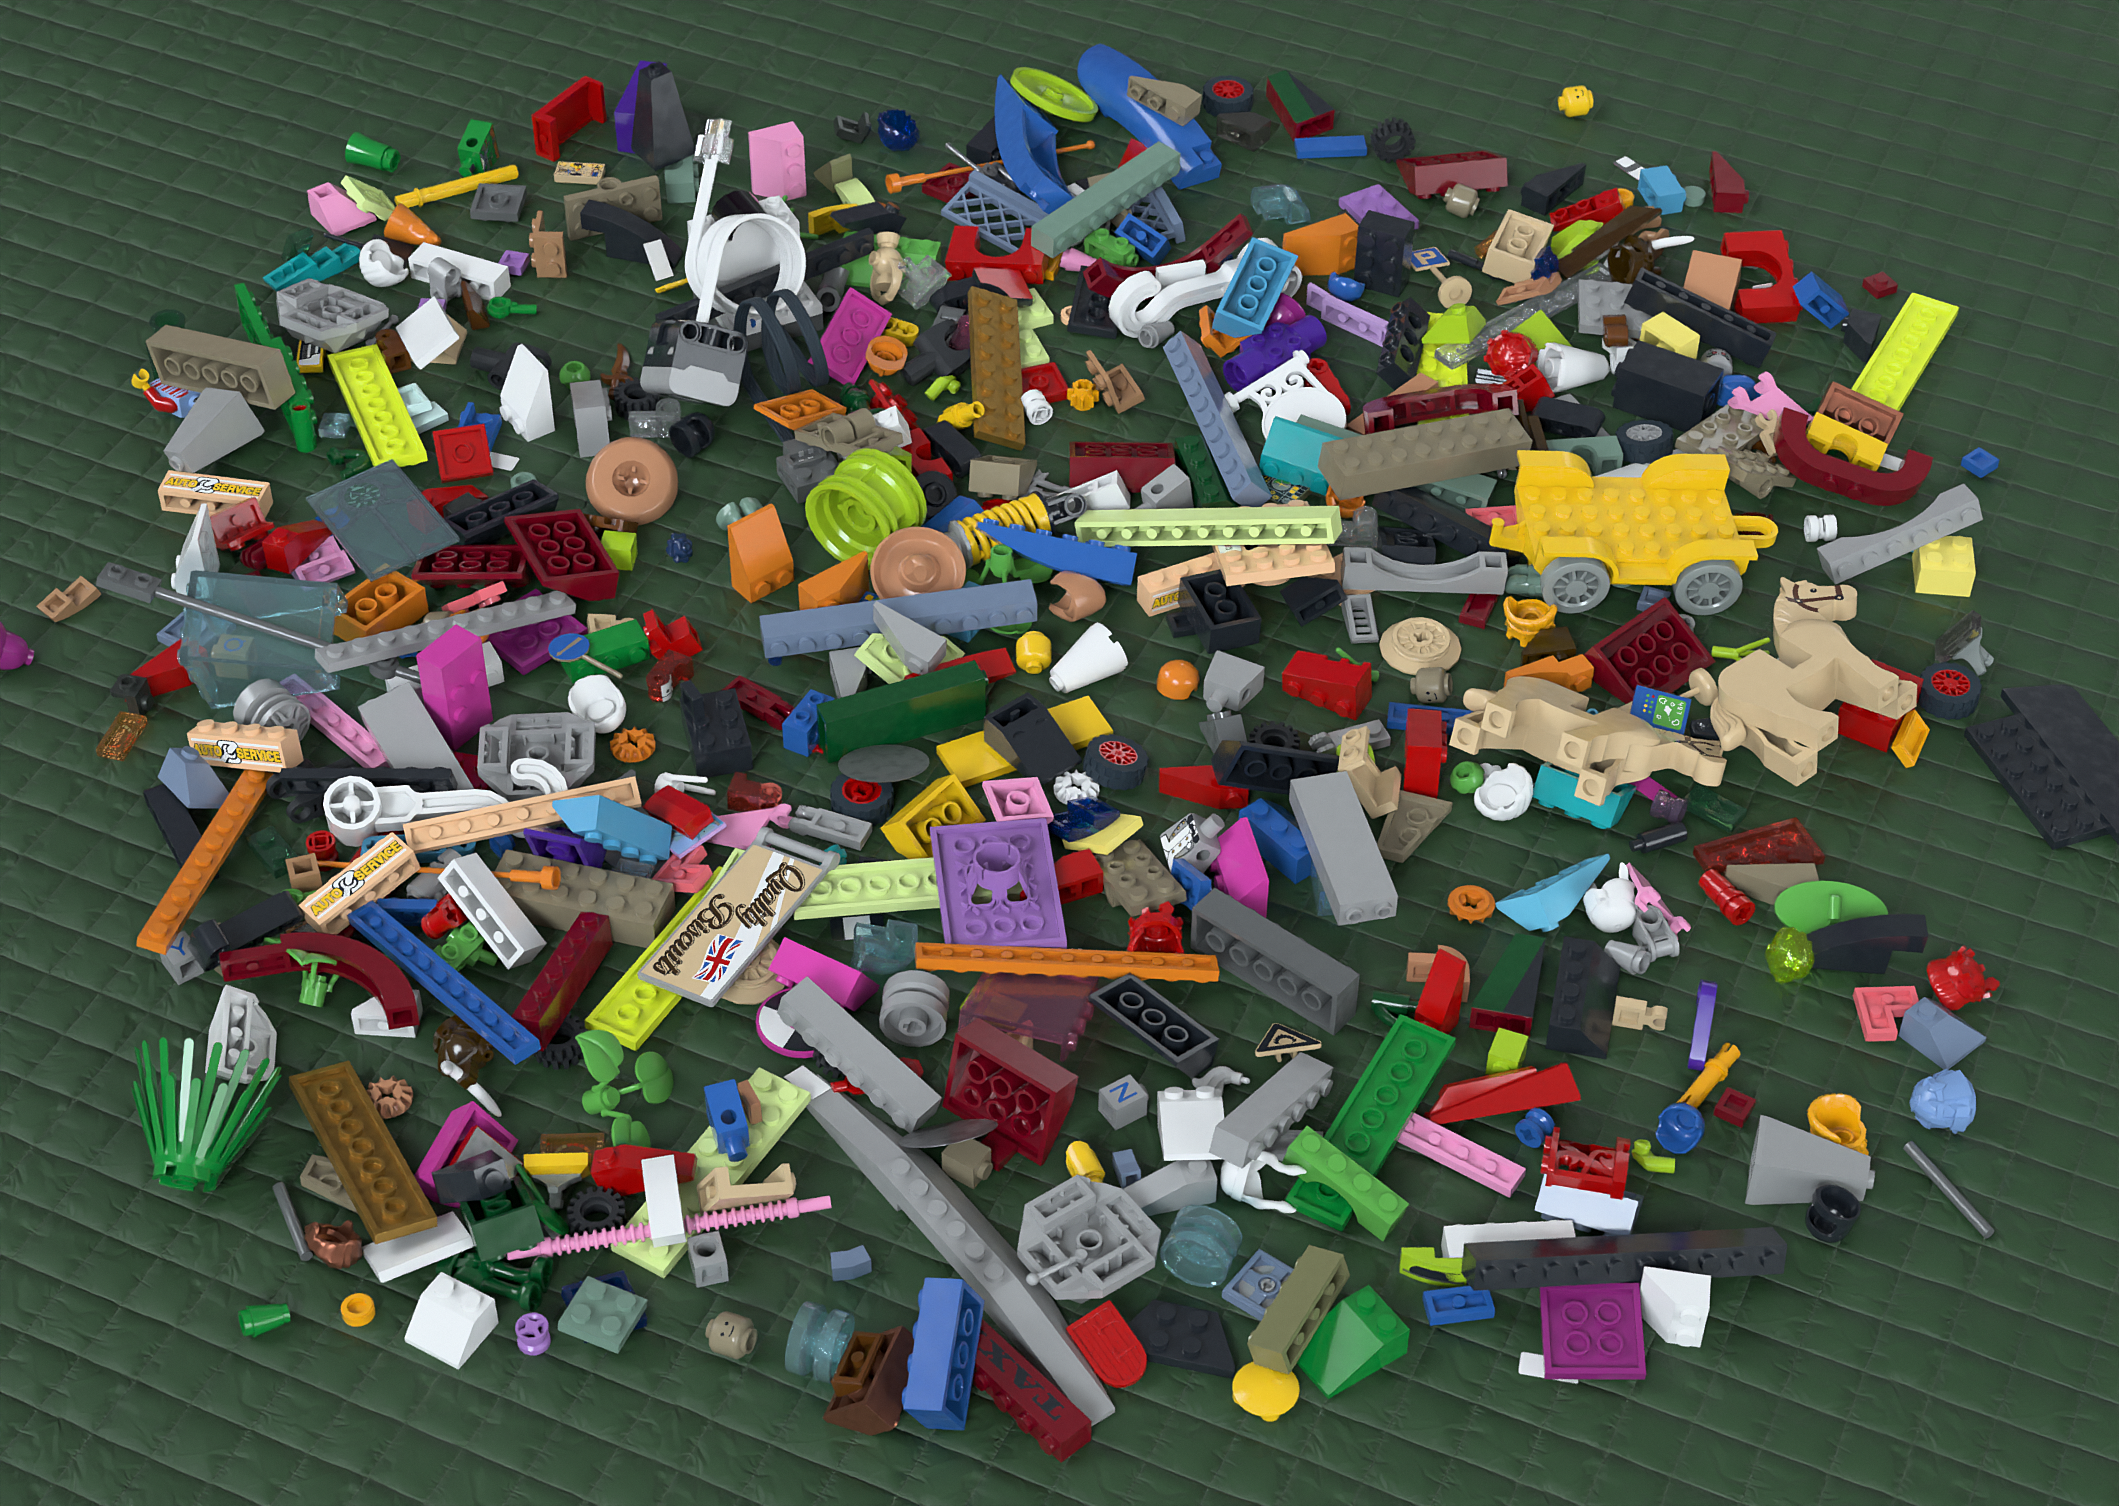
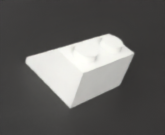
M1644 1266L1640 1284L1642 1318L1667 1343L1679 1344L1685 1347H1700L1709 1311L1711 1276Z
M441 1272L421 1294L405 1335V1342L459 1370L499 1323L495 1299Z

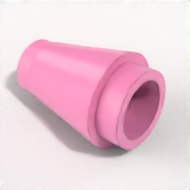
M1071 247V249L1067 248L1063 252L1060 267L1065 268V271L1079 272L1081 265L1090 266L1097 259Z

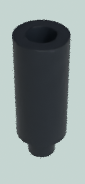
M1681 821L1637 834L1635 840L1629 841V847L1632 852L1639 850L1643 854L1685 842L1687 840V830Z

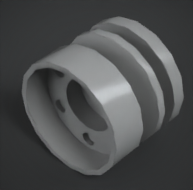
M270 678L261 679L249 685L238 697L233 710L234 721L237 724H260L263 727L283 726L284 729H295L298 733L299 742L308 731L311 721L308 708L277 680Z

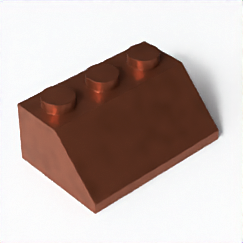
M1834 381L1828 385L1816 411L1888 445L1904 414Z
M903 1325L880 1333L885 1334L886 1338L864 1387L841 1397H837L834 1393L823 1416L826 1422L870 1436L891 1431L900 1421V1412L903 1408L902 1392L908 1384V1357L910 1354H913L915 1342L913 1334Z

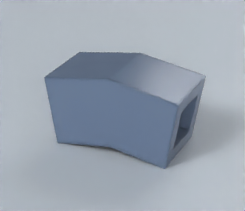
M1132 1149L1114 1152L1112 1155V1166L1121 1188L1123 1189L1141 1180V1170L1135 1160Z
M863 1245L848 1251L830 1253L833 1281L855 1279L872 1272L871 1258Z

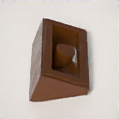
M461 281L463 304L471 329L476 330L490 327L482 298L466 281Z
M853 1332L831 1380L837 1397L847 1395L864 1387L886 1338L885 1334Z

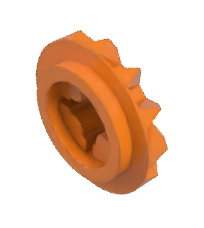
M635 726L632 730L623 728L621 733H614L613 740L610 741V749L613 756L620 761L629 763L647 759L656 748L654 735L648 733L646 728L637 730ZM633 741L634 743H637V748L635 747V745H632L628 742Z
M1465 885L1454 889L1450 893L1447 906L1450 908L1451 915H1457L1458 921L1467 919L1471 925L1474 920L1483 923L1485 918L1492 917L1495 909V900L1486 889L1474 885ZM1466 901L1467 903H1470V905L1472 906L1476 905V909H1473L1471 906H1466Z

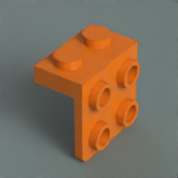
M1207 305L1199 310V325L1202 332L1201 341L1206 348H1211L1220 358L1227 353L1233 352L1240 345L1241 341L1252 336L1234 338L1214 330L1212 325L1215 313Z

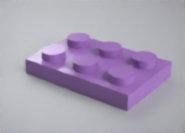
M1379 184L1339 198V206L1358 224H1360L1367 211L1371 210L1415 222L1414 230L1419 227V220Z

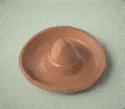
M625 437L607 444L595 455L587 471L586 491L591 504L603 517L621 519L643 525L657 520L670 509L678 492V474L671 457L658 444L641 437Z
M908 527L891 533L878 545L872 558L870 574L874 590L881 600L961 589L965 580L966 565L961 550L947 535L931 528Z

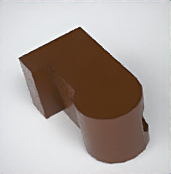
M1625 314L1603 315V341L1607 348L1612 346L1628 347V325H1626Z
M392 329L378 331L375 335L376 344L390 374L411 369L410 354L399 334Z

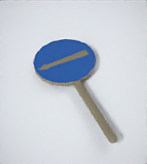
M572 633L560 635L549 644V654L557 661L572 662L582 658L619 679L623 677L620 672L586 655L589 652L590 644L583 635Z

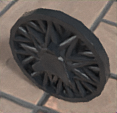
M927 471L916 477L926 500L927 519L933 518L957 498V490L954 483L947 475L938 471Z

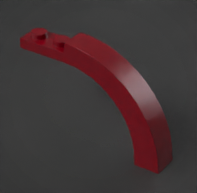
M1240 213L1199 248L1175 261L1152 267L1134 268L1120 266L1100 257L1084 270L1083 274L1089 290L1109 298L1112 297L1120 284L1137 273L1149 271L1155 277L1156 267L1204 260L1206 275L1219 270L1222 266L1221 261L1251 237L1253 232L1247 217ZM1154 296L1146 298L1144 300H1151L1154 298Z
M295 932L280 934L281 943L219 953L224 982L284 972L311 971L312 963L301 966L297 960L286 952L287 949H299L308 953L327 956L337 961V965L318 962L317 971L345 977L364 987L382 1007L389 1030L420 1025L414 992L403 972L384 954L357 940L328 933Z

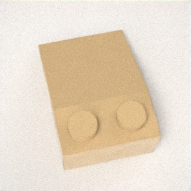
M1508 209L1488 249L1482 272L1514 284L1532 279L1554 225Z

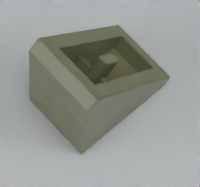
M847 154L829 161L814 172L815 178L832 193L837 192L834 188L835 184L853 179L851 155Z

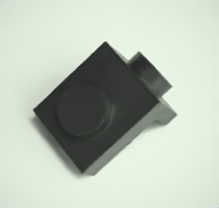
M865 112L862 113L858 122L838 115L833 122L836 136L843 140H851L860 144L864 137L870 134L872 128L869 115Z
M120 674L110 690L111 696L126 699L130 718L142 721L147 711L151 710L154 702L148 680L144 677Z

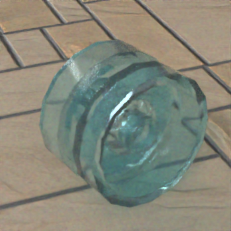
M1204 1205L1186 1206L1181 1208L1176 1214L1171 1225V1231L1160 1248V1258L1164 1266L1182 1281L1198 1287H1214L1222 1284L1227 1278L1232 1267V1260L1237 1256L1242 1245V1234L1236 1223L1217 1209Z
M809 1300L804 1302L794 1319L789 1334L785 1354V1369L789 1373L803 1377L812 1371L817 1381L832 1384L831 1380L855 1329V1316L853 1313L836 1308L828 1314L823 1304Z

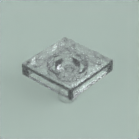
M926 255L918 265L910 257H905L902 260L908 268L901 262L898 264V269L906 277L901 281L897 294L916 310L924 306L929 301L930 296L937 289L942 288L951 276L943 266L929 255Z

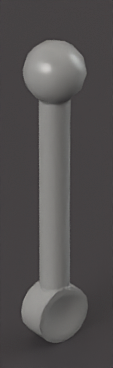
M391 315L389 322L382 329H389L393 324H397L399 321L398 316ZM375 337L366 341V346L376 344Z
M1077 1249L1074 1256L1037 1274L1029 1273L1026 1277L1027 1283L1032 1286L1036 1285L1039 1279L1075 1262H1086L1087 1251Z

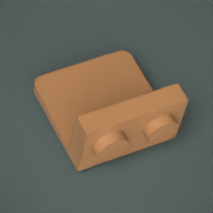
M538 211L536 219H532L533 233L529 234L530 248H534L531 258L532 267L536 268L537 277L566 278L567 263L563 232H546L543 211Z
M1092 351L1086 352L1088 360L1085 361V364L1091 375H1095L1092 381L1096 384V389L1099 392H1104L1102 396L1108 407L1113 405L1119 414L1145 400L1142 391L1123 364L1105 372Z

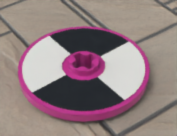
M792 988L774 993L758 1009L756 1015L758 1036L767 1047L781 1055L793 1058L813 1057L814 1047L809 1046L803 1040L802 1035L792 1026H787L777 1014L781 997Z

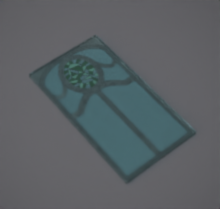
M393 459L306 497L307 503L370 582L460 541L459 536Z

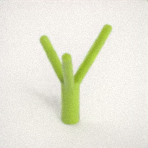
M1767 637L1737 649L1713 646L1712 657L1739 661L1742 659L1740 656H1748L1756 650L1751 649L1769 643L1770 638ZM1762 650V651L1766 652L1767 654H1770L1769 651H1767V650Z

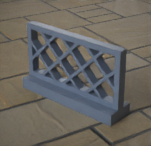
M975 169L969 175V181L941 210L942 216L960 226H979L980 237L1011 254L1019 248L1010 244V241L1024 239V226H1033L1049 215L1037 203ZM971 192L979 198L966 200L965 195ZM984 204H993L998 209L985 211ZM980 205L982 211L969 212L967 206ZM957 207H964L965 213L955 214L951 210ZM1011 214L1018 218V220L1005 221L1004 215ZM1000 216L1001 222L988 223L987 217ZM983 218L985 224L975 225L970 219ZM1020 226L1021 233L1008 234L1007 228ZM1003 228L1004 235L995 236L990 230Z
M1162 186L1157 187L1129 207L1132 214L1134 212L1143 213L1140 218H1136L1155 231L1157 228L1166 230L1160 234L1168 240L1174 238L1176 244L1186 241L1183 222ZM1142 201L1150 203L1148 207L1139 206ZM1149 215L1158 216L1155 221L1147 219Z

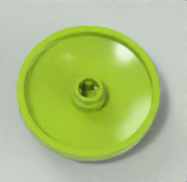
M1019 67L1014 70L1011 76L1010 83L1012 87L1026 100L1048 114L1073 121L1090 122L1098 111L1096 102L1088 94L1053 74L1034 68Z

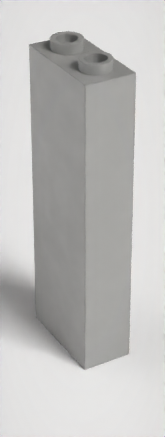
M409 682L394 687L391 691L375 699H370L358 707L363 723L390 768H451L458 783L457 790L474 789Z
M1347 771L1291 780L1289 802L1338 926L1396 916L1398 894Z

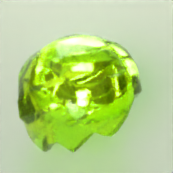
M1782 927L1776 933L1771 943L1768 944L1765 951V959L1770 973L1777 982L1786 983L1807 977L1810 969L1813 967L1814 953L1812 952V941L1807 940L1806 933L1798 932L1795 927Z

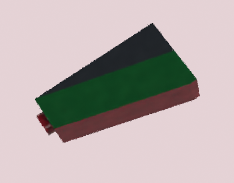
M1287 70L1267 76L1266 97L1293 141H1295V138H1311L1333 129L1335 109Z
M1519 933L1514 935L1472 1003L1469 1028L1497 1032L1498 1028L1526 1035L1528 1038L1530 1037L1546 938Z

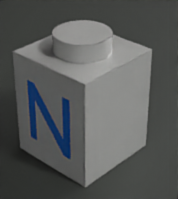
M1128 1075L1099 1090L1098 1110L1112 1127L1117 1130L1147 1115L1149 1095L1141 1083L1138 1084L1131 1075Z

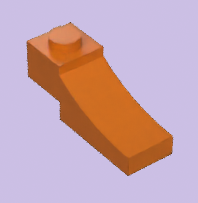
M1583 654L1558 662L1552 655L1507 671L1505 673L1504 687L1508 679L1525 676L1547 680L1574 692H1582L1591 688L1594 667Z

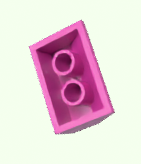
M1245 817L1241 818L1218 837L1221 851L1208 869L1209 872H1214L1215 874L1214 886L1216 889L1230 895L1236 901L1255 910L1266 918L1269 879L1248 818Z
M785 937L768 969L777 975L776 982L792 988L793 984L797 985L805 977H808L843 1009L845 1007L852 1011H856L878 991L880 986L860 971Z
M474 1101L451 1111L414 1175L423 1193L433 1202L440 1203L431 1173L449 1166L471 1127L478 1125L511 1153L518 1142V1139ZM459 1202L444 1204L460 1209Z

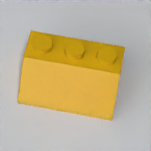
M953 773L932 782L880 829L896 852L908 859L932 858L930 827L983 823L986 819Z

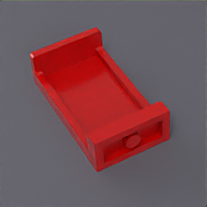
M584 76L531 115L536 155L555 162L560 158V144L592 120L600 123L607 121L602 82Z

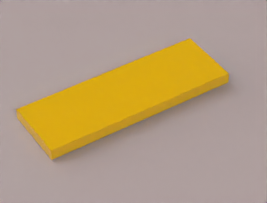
M1089 696L1048 709L1075 750L1087 747L1094 737H1099L1103 734H1113V729ZM984 730L936 746L937 754L950 774L954 773L964 788L1017 770L984 741Z

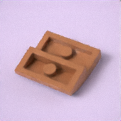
M1559 272L1517 282L1514 286L1504 288L1496 302L1498 306L1546 295L1557 288L1562 278Z

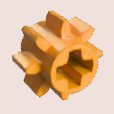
M1079 379L1072 383V388L1067 389V399L1070 400V406H1074L1080 411H1086L1094 407V402L1099 401V391L1096 390V384L1087 379Z

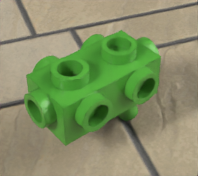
M1098 228L1085 237V254L1092 258L1099 259L1101 257L1111 263L1125 267H1135L1139 261V256L1135 254V246L1129 244L1128 239L1124 237L1116 238L1110 235L1109 231L1105 228Z
M470 921L461 929L456 927L447 937L446 941L448 943L444 944L443 947L438 945L433 950L457 972L466 964L473 967L477 960L495 966L498 959L497 954L482 949L486 940Z

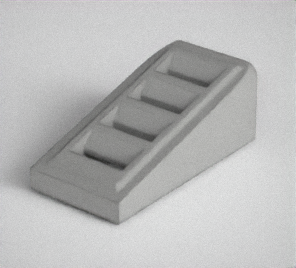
M1346 595L1348 599L1341 603L1351 644L1378 642L1379 638L1371 595ZM1352 610H1363V612H1352ZM1365 617V619L1354 620V618ZM1355 625H1367L1368 627L1355 628ZM1369 632L1370 634L1357 635L1356 633Z

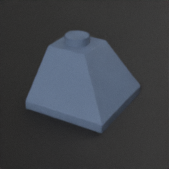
M189 746L169 748L158 778L187 808L220 809L229 792L210 765L199 755V751Z
M1926 997L1905 1011L1898 1035L1943 1070H1949L1986 1040L1984 1035L1942 1004Z

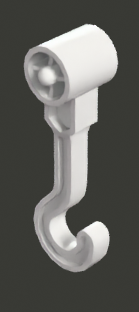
M1258 238L1259 240H1261V241H1263V242H1266V243H1268V244H1271V245H1273V246L1278 247V246H1277L1272 240H1270V239H1267V238ZM1249 243L1241 250L1237 259L1224 262L1216 272L1176 282L1165 287L1161 292H1159L1161 283L1149 271H1143L1129 277L1118 286L1111 297L1109 304L1110 318L1124 335L1138 338V332L1145 324L1168 321L1178 310L1184 307L1223 297ZM1294 265L1282 290V293L1290 297L1295 295L1302 281V273L1296 265ZM1155 296L1144 309L1135 312L1140 302Z
M523 758L514 761L511 765L512 781L519 786H535L544 795L568 790L565 778L556 767L543 760ZM348 776L340 778L330 785L325 793L323 806L329 830L335 839L346 846L358 847L362 846L364 839L378 836L379 832L404 830L403 824L508 803V801L488 790L470 789L418 793L413 791L408 785L374 787L371 782L362 777ZM560 824L552 825V826H547V827H548V828L556 829L557 827L560 826ZM523 832L512 834L519 838H525Z

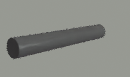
M278 1182L273 1186V1191L300 1259L307 1261L313 1257L312 1250L309 1249L308 1242L305 1240L304 1230L286 1185L283 1182Z

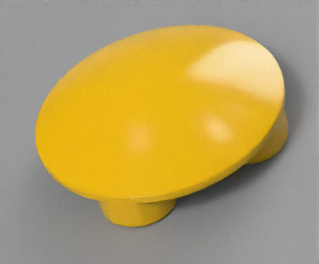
M1251 1362L1243 1366L1233 1380V1400L1249 1413L1261 1416L1265 1421L1272 1422L1277 1420L1281 1414L1294 1406L1299 1396V1383L1292 1371L1290 1374H1285Z

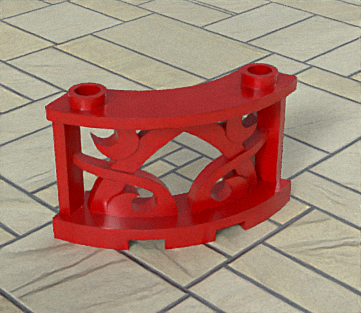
M1554 1126L1552 1136L1546 1135L1540 1174L1547 1175L1545 1186L1552 1187V1185L1609 1194L1612 1199L1623 1200L1630 1154L1628 1150H1630L1631 1139L1617 1137L1615 1148L1594 1144L1585 1145L1575 1141L1560 1140V1127ZM1561 1165H1567L1569 1166L1568 1171L1561 1170L1558 1167ZM1578 1167L1583 1168L1581 1173L1576 1172Z

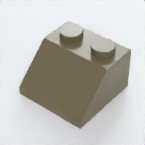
M994 455L970 460L969 491L978 492L977 496L993 497V494L1002 495L1004 500H1018V496L1025 495L1028 492L1037 467V460Z

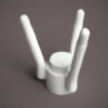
M667 772L658 776L654 788L655 793L670 785L681 792L688 790L708 795L716 794L715 790L684 783L708 782L706 777L674 775Z

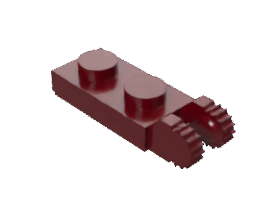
M741 675L722 689L735 688L741 709L763 721L766 720L769 726L776 728V730L783 729L782 723L785 721L784 718L786 719L795 709L794 706L783 701L778 695Z

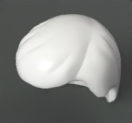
M374 239L363 246L360 252L359 266L364 278L371 285L388 287L396 285L406 278L409 269L403 268L404 260L392 254L385 241Z
M590 675L579 679L569 691L568 703L572 714L579 716L585 721L595 722L596 733L612 732L623 722L626 714L625 700L620 690L616 688L607 676Z
M1509 763L1508 767L1503 770H1493L1485 783L1475 791L1474 803L1481 814L1492 820L1506 821L1519 817L1527 810L1532 800V777L1523 766H1519L1516 763Z

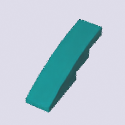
M344 243L333 251L325 246L310 257L302 252L264 276L263 279L276 292L308 278L322 281L358 263L361 250L356 246Z

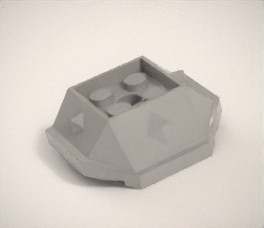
M310 278L278 291L276 296L280 326L285 327L292 337L304 341L305 344L310 343L333 353H338L370 338L382 320L388 318L389 308L384 303L331 284H323Z
M569 712L513 714L499 719L492 725L480 727L478 775L508 802L542 796L544 794L537 787L529 785L519 786L511 778V765L514 761L523 758L538 759L556 767L565 778L568 790L579 788L594 772L595 722L585 721Z
M1076 1175L1025 1204L1017 1257L1031 1273L1037 1274L1074 1256L1077 1249L1086 1250V1262H1075L1039 1279V1282L1055 1300L1069 1299L1082 1304L1093 1298H1103L1154 1268L1161 1239V1230L1122 1188L1106 1183L1091 1182L1090 1178Z

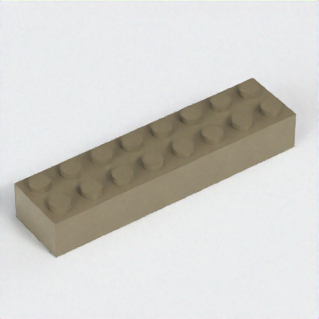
M1507 408L1323 442L1318 468L1338 499L1345 500L1519 466L1517 450H1530L1532 439L1511 410Z

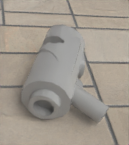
M448 848L438 856V863L432 862L428 867L446 868L453 859L462 856L454 849ZM421 873L406 887L407 899L428 898L437 899L438 901L447 895V890L438 879L441 874Z

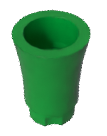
M354 132L348 140L345 159L350 164L364 165L382 171L394 172L400 163L401 153L397 149L375 141L360 132Z

